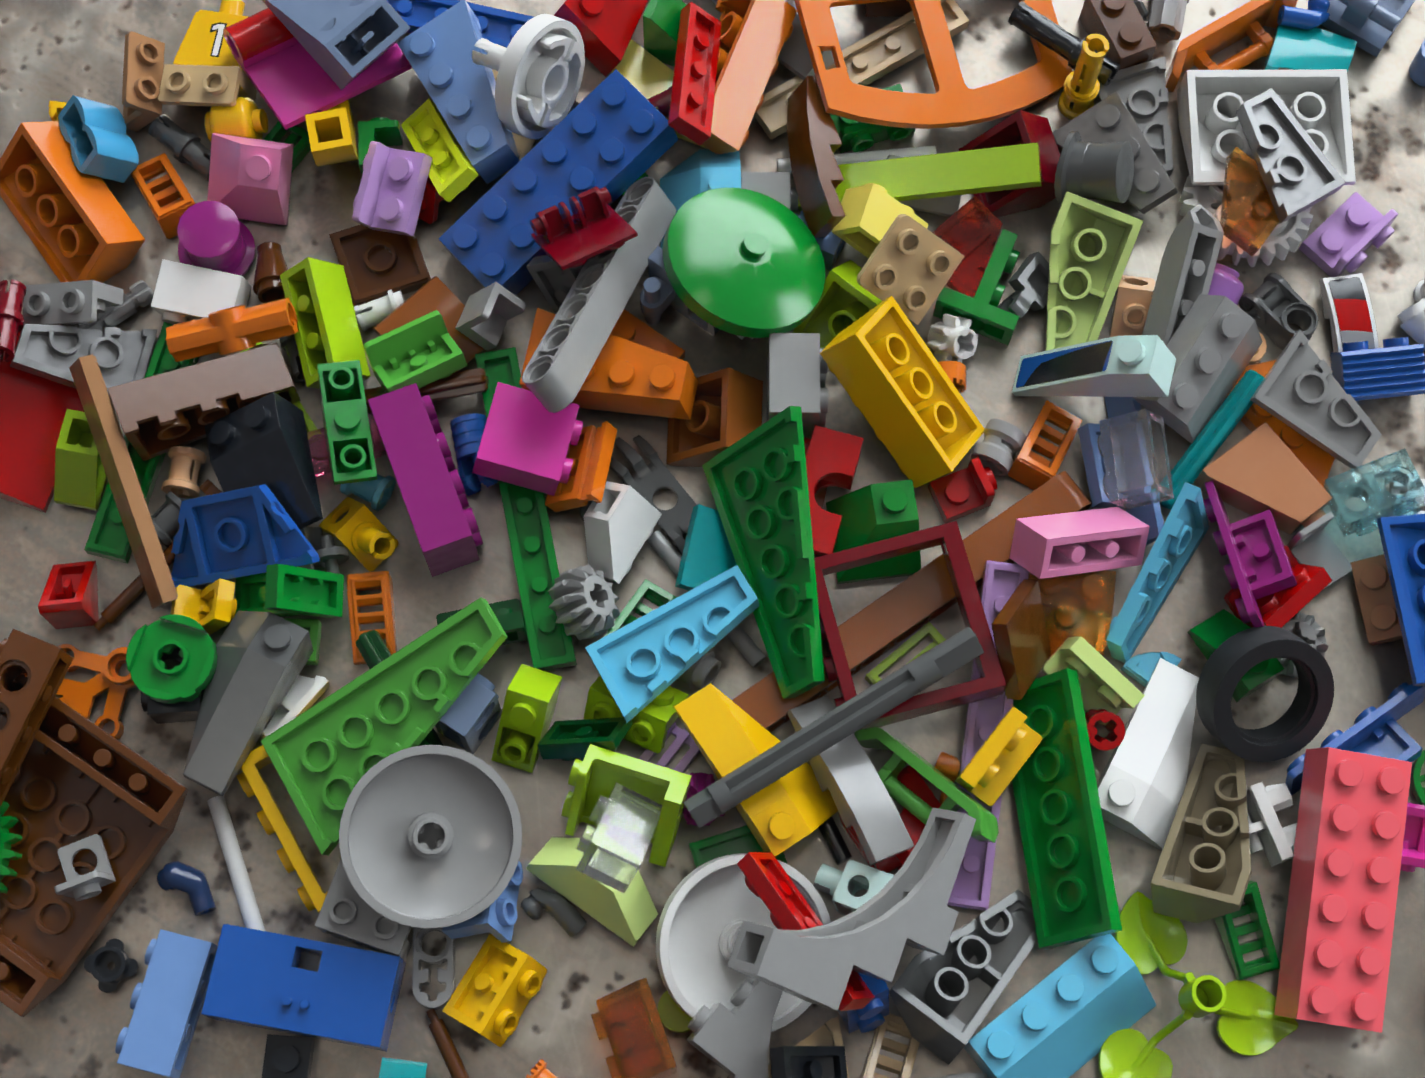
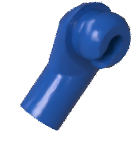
M1309 0L1308 9L1282 5L1278 12L1277 24L1304 30L1313 29L1329 19L1330 14L1327 12L1330 2L1329 0Z

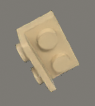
M164 64L158 100L163 105L232 107L236 105L238 97H250L255 102L257 89L239 66Z

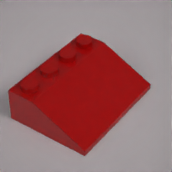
M18 332V334H17L16 345H17V342H18V339H19L20 332ZM4 350L3 360L0 362V498L46 513L54 495L56 445L66 410L71 409L84 412L77 389L10 367L11 361H5L6 351Z

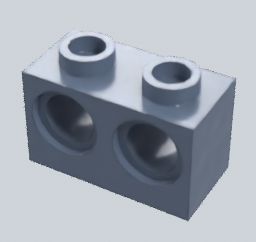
M478 673L435 725L437 731L467 752L474 754L502 713L498 701L499 696L493 691L495 685Z

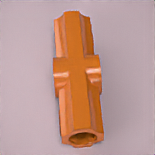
M289 297L247 308L245 305L212 312L208 314L209 317L193 319L167 327L166 343L169 353L174 357L175 362L217 352L220 355L254 347L258 342L275 340L298 332V319Z

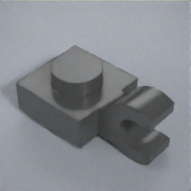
M1040 252L1030 254L1008 281L1015 292L998 306L1000 309L1020 316L1019 319L1027 313L1029 308L1036 311L1043 309L1047 304L1049 263Z

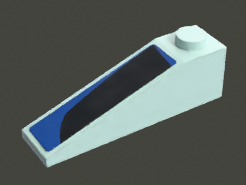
M1158 335L1113 336L1037 352L1020 357L1012 393L1015 396L1168 397L1176 358Z

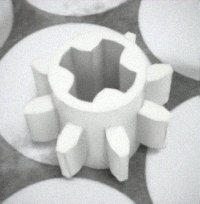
M943 314V321L930 326L926 345L936 351L934 357L938 362L957 361L962 363V359H967L974 355L978 344V334L969 329L972 325L971 319Z

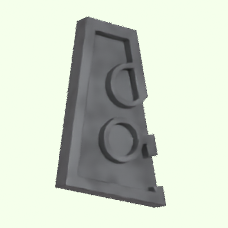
M24 324L15 348V357L11 361L10 367L76 389L69 367L79 357L93 354L96 356L106 388L144 378L158 329L121 331L120 328L113 327L95 330L78 329L76 326Z

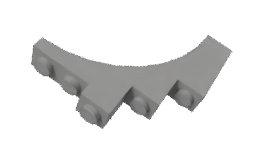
M932 808L917 844L901 869L878 894L856 911L829 924L802 930H785L743 920L727 967L804 1001L838 1011L852 970L862 975L892 983L905 944L912 948L944 956L959 913L948 907L947 904L976 819L965 813Z
M754 979L752 983L745 980L730 999V1002L735 1005L731 1011L721 1003H714L710 1009L705 1005L700 1008L688 1025V1028L693 1032L687 1041L729 1074L727 1078H769L768 1049L772 1023L783 991L757 979Z

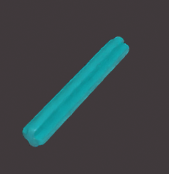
M1253 370L1246 371L1158 487L1157 493L1161 506L1171 510L1184 483L1192 484L1254 403L1250 399L1263 381L1264 377Z

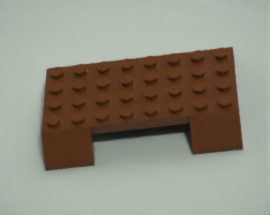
M24 674L18 675L12 682V692L22 689L27 683L28 677ZM54 697L4 799V802H7L10 806L2 815L18 819V822L9 829V833L21 835L23 839L11 845V851L22 854L21 859L11 860L8 867L18 873L17 877L4 876L1 880L9 891L7 894L0 892V1002L21 1017L27 1015L67 980L173 833L188 792L186 787L57 697ZM7 714L0 715V730L7 723ZM94 834L100 835L116 881L101 887L102 892L81 901H75V898L56 894L54 886L67 882L57 853L58 849ZM90 849L79 851L73 859L74 870L79 875L92 872L97 866V856Z

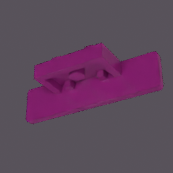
M1213 480L1204 483L1209 498L1203 499L1205 511L1210 523H1218L1220 530L1213 532V536L1221 556L1228 554L1230 564L1224 565V570L1233 590L1239 588L1242 596L1235 599L1237 610L1244 624L1252 622L1254 627H1264L1265 625L1256 599L1297 585L1275 519L1269 509L1230 524L1223 500Z

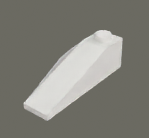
M1162 658L1159 659L1143 691L1145 696L1135 706L1125 726L1123 741L1113 750L1097 782L1103 820L1160 850H1163L1186 787L1196 709V691L1199 677Z

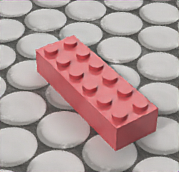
M1330 747L1306 749L1274 1015L1382 1033L1412 762Z

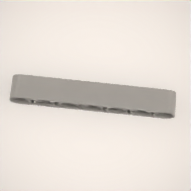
M651 176L634 182L626 190L615 209V212L638 233V236L626 241L618 249L606 250L587 260L522 374L524 384L549 412L561 411L572 403L647 268L648 257L659 246L676 214V207Z

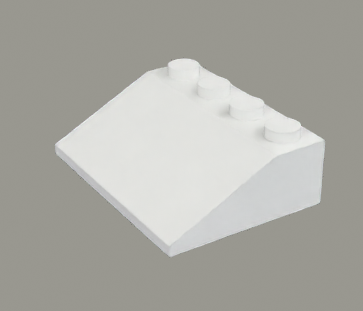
M1347 69L1186 70L1177 89L1179 130L1192 186L1265 185L1236 111L1244 102L1270 88H1273L1346 182L1344 185L1355 184Z

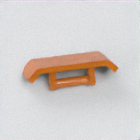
M1251 0L1182 39L1166 74L1165 83L1168 92H1174L1181 73L1193 66H1196L1198 70H1240L1261 57H1268L1274 39L1263 27L1276 29L1278 26V12L1281 6L1295 7L1298 0ZM1246 36L1254 43L1219 64H1216L1210 58Z

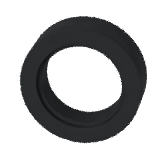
M1275 626L1252 627L1228 638L1207 660L1197 684V710L1203 725L1209 733L1237 756L1254 762L1277 761L1300 751L1322 729L1333 704L1334 680L1331 669L1321 653L1292 632ZM1285 658L1291 660L1298 674V689L1288 710L1277 721L1259 729L1237 727L1232 716L1231 702L1234 690L1245 673L1256 664L1268 659Z

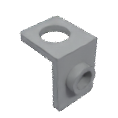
M1331 512L1299 531L1286 545L1299 564L1325 568L1332 582L1324 589L1352 571L1351 564L1324 529L1334 518Z
M94 834L58 849L57 853L67 882L54 886L56 894L75 898V901H81L102 892L101 887L116 881L100 835ZM90 849L97 856V866L94 871L79 875L74 870L73 859L79 851Z

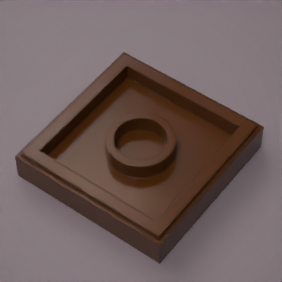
M360 224L329 234L339 265L344 266L353 306H359L388 295L387 291L392 289L393 293L401 290L404 295L419 290L431 280L415 233L413 237L372 230Z
M1023 579L991 624L997 656L1006 682L1004 692L1007 699L1021 700L1051 655L1038 580Z

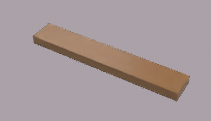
M91 354L79 357L69 369L151 607L154 609L167 605L176 600L178 594L96 356Z

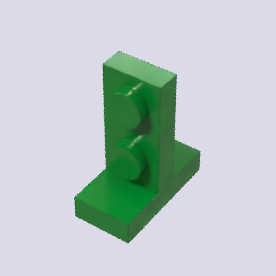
M1005 229L1002 230L974 298L944 287L937 298L933 316L942 320L943 314L971 319L972 325L969 329L1008 346L1020 316L998 308L1006 287L999 283L1004 272L1012 274L1020 252L1014 250L1018 235Z
M283 564L267 565L266 573L236 578V613L238 611L271 612L279 617L311 615L325 618L342 617L344 574Z

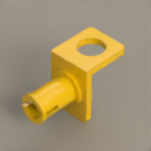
M350 497L345 498L319 524L323 531L336 537L361 565L370 572L374 571L385 559L390 557L399 545L398 540L365 504ZM348 511V513L340 521L336 522V520L343 513Z

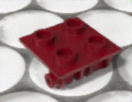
M595 186L578 194L579 202L574 196L570 197L569 204L573 213L572 216L566 204L562 201L558 203V208L554 205L541 212L535 213L536 218L530 220V225L534 232L531 234L532 239L562 270L581 266L589 258L606 250L618 249L626 241L638 236V233L608 205V203L612 202V198L606 187L599 189Z

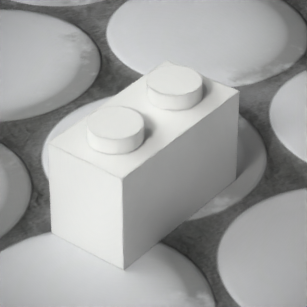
M162 259L151 307L163 316V322L177 324L193 319L197 320L209 317L208 314L240 305L247 307L252 285L241 275Z

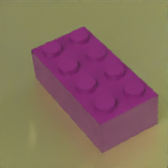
M414 383L368 399L432 577L479 561L480 558L476 547L482 545L483 541L472 508L469 506L461 478L451 457L445 435L437 419L438 417L430 395L421 397L418 386Z

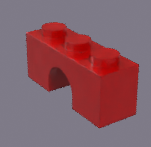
M817 425L814 427L811 439L804 437L814 558L833 553L842 515L822 509L814 496L818 491L829 486L851 490L864 441L862 437Z

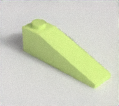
M1068 191L1065 193L1051 229L1045 351L1098 340L1143 220Z

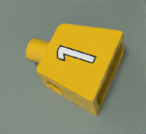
M222 0L219 12L207 10L196 12L174 58L173 64L239 66L241 68L227 45L223 29L248 18V16H243L245 3L242 0Z

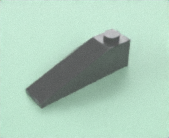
M238 611L216 644L217 668L213 679L204 689L183 775L185 778L222 797L314 651L308 630L271 612Z
M1016 890L982 912L970 923L959 930H954L944 956L924 950L914 956L889 991L911 1036L948 1065L966 1046L1038 941L1032 902L1028 896L1020 890Z

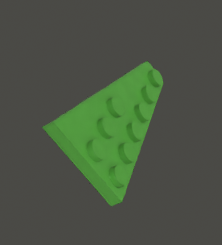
M480 597L261 740L322 855L329 856L339 844V828L343 809L349 795L361 777L387 756L403 749L419 746L508 637L486 599Z

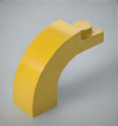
M349 100L326 111L305 115L311 152L317 167L358 160L357 138Z

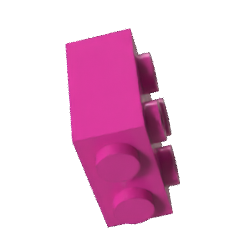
M498 382L472 473L554 496L559 482L567 484L573 459L566 458L569 444L577 446L583 422L576 420L580 405L570 403L561 411L552 413L546 410L531 391Z

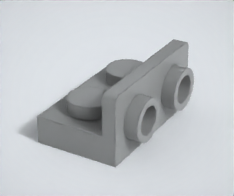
M95 280L25 285L27 291L23 301L24 324L73 325L96 322L97 314L105 313L106 307L123 306V289Z

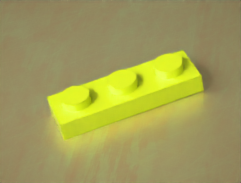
M428 98L401 124L415 152L425 153L432 157L428 176L438 194L450 203L461 191L469 186L478 176V173L438 108Z

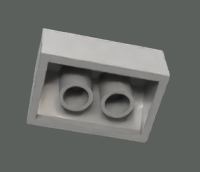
M1200 294L1166 345L1176 358L1168 397L1132 398L1192 444L1224 402L1260 347L1262 339L1255 319L1226 296Z

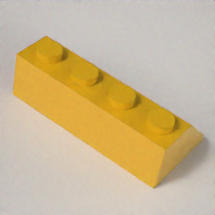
M893 296L883 300L837 334L820 352L829 370L840 381L854 405L859 408L878 439L883 442L895 459L902 473L909 480H913L914 488H918L952 472L983 434L984 427Z

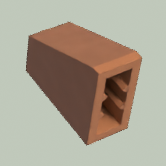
M1266 422L1205 467L1194 482L1197 487L1201 488V491L1207 493L1204 483L1213 480L1223 502L1251 516L1270 509L1277 528L1290 535L1301 526L1305 528L1326 515L1323 509L1332 500V496Z

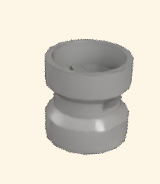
M990 419L983 431L985 437L983 442L975 446L970 457L971 460L979 457L983 467L988 466L994 475L1006 476L1013 464L1012 456L1015 452L1021 450L1026 436L1019 428L1009 422L1000 419Z

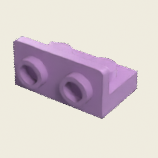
M371 141L368 153L363 160V174L358 193L353 202L354 211L352 219L372 230L414 237L432 157L425 153L389 148L380 142Z
M1355 192L1302 242L1299 250L1330 277L1340 276L1345 270L1352 274L1367 259L1368 255L1364 252L1372 244L1378 249L1394 233L1395 230L1390 225L1398 213L1391 209L1383 216L1361 195Z

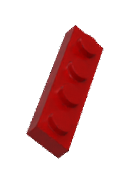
M691 1L681 10L668 125L679 134L701 145L711 137L722 22Z
M748 852L737 863L746 876L745 883L753 894L763 900L771 912L770 919L777 929L802 930L823 925L772 852ZM853 970L839 1006L840 1011L863 1009L875 998L860 975Z

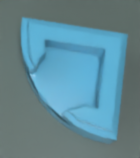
M1148 652L1132 657L1123 665L1121 670L1146 687L1160 658L1175 666L1182 659L1168 652Z

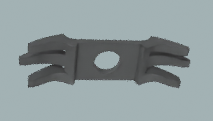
M638 435L633 438V441L650 461L648 465H646L644 458L634 448L618 437L615 439V445L636 474L631 476L629 470L613 457H611L609 468L625 485H630L662 514L657 523L682 556L685 545L682 535L685 534L687 536L692 510L697 504L660 460L657 452L645 439ZM667 488L676 493L678 500L672 509L661 510L654 505L653 496L658 490Z

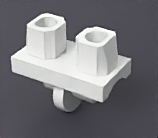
M1263 782L1249 786V789L1246 790L1250 852L1253 854L1264 849L1269 863L1273 867L1294 857L1297 823L1282 828L1276 812L1290 808L1293 805L1292 796L1287 785L1282 783L1264 787Z

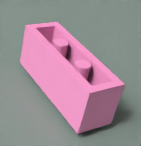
M1119 507L1018 518L1015 523L1009 558L1039 579L1139 566L1143 562L1150 526Z

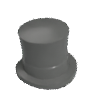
M1071 131L1064 143L1055 174L1054 188L1058 204L1061 206L1067 191L1086 199L1125 203L1130 195L1134 176V156L1130 142L1082 141L1078 131Z

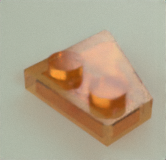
M1235 147L1226 158L1220 224L1224 235L1253 256L1277 226L1279 219L1256 161L1238 147Z

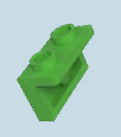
M437 310L372 339L363 346L373 373L386 393L414 383L420 389L434 381L449 377L454 372L468 366L463 352L448 333L443 317Z

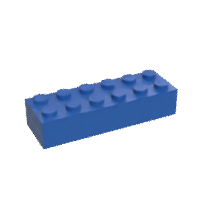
M615 69L438 239L484 288L497 282L516 296L533 280L526 266L534 257L547 254L531 237V234L534 232L531 228L530 220L536 218L535 213L554 205L558 208V203L563 201L572 216L569 198L574 196L579 202L578 194L595 186L599 189L603 187L608 189L612 198V202L608 203L610 206L679 139L675 130L668 125V119Z

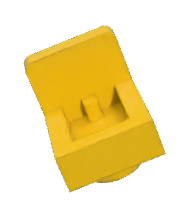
M219 578L202 590L185 585L175 587L178 597L172 601L170 614L192 618L201 624L208 635L226 626L234 618L237 610V599L233 598L235 582Z

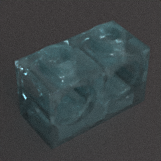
M1405 448L1326 479L1324 483V489L1332 496V500L1328 505L1344 537L1356 533L1357 536H1363L1377 530V519L1380 517L1417 514L1425 502V487ZM1391 482H1398L1406 487L1407 492L1402 495H1393L1386 490L1385 485ZM1350 498H1360L1366 502L1368 507L1362 511H1353L1345 505V502Z

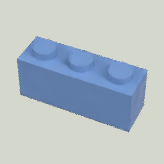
M162 929L159 931L158 938H153L150 941L144 959L145 965H148L143 983H137L131 996L130 1008L134 1009L129 1027H123L117 1039L115 1051L117 1054H120L117 1061L118 1064L170 1078H180L205 1000L217 945Z

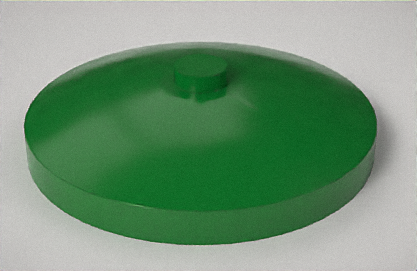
M717 188L699 193L679 208L664 237V267L676 294L698 317L725 332L750 338H766L772 333L789 332L806 320L823 293L826 276L825 263L820 246L814 235L794 212L764 194L741 188Z

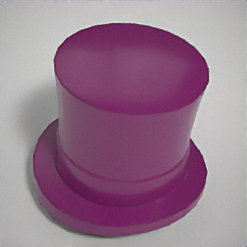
M203 201L190 206L183 213L177 228L180 263L244 276L249 271L255 258V241L250 230L242 222L238 221V217L230 207L217 201Z

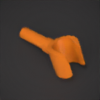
M941 752L934 767L951 781L955 782L961 765L958 758ZM941 791V794H940V801H939V803H940L941 805L943 804V802H944V801L946 800V798L948 797V796H947L945 793H943L942 791Z

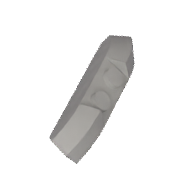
M1200 204L1192 208L1182 218L1167 243L1142 335H1158L1165 345L1168 344L1200 294L1208 295L1224 235L1220 221Z

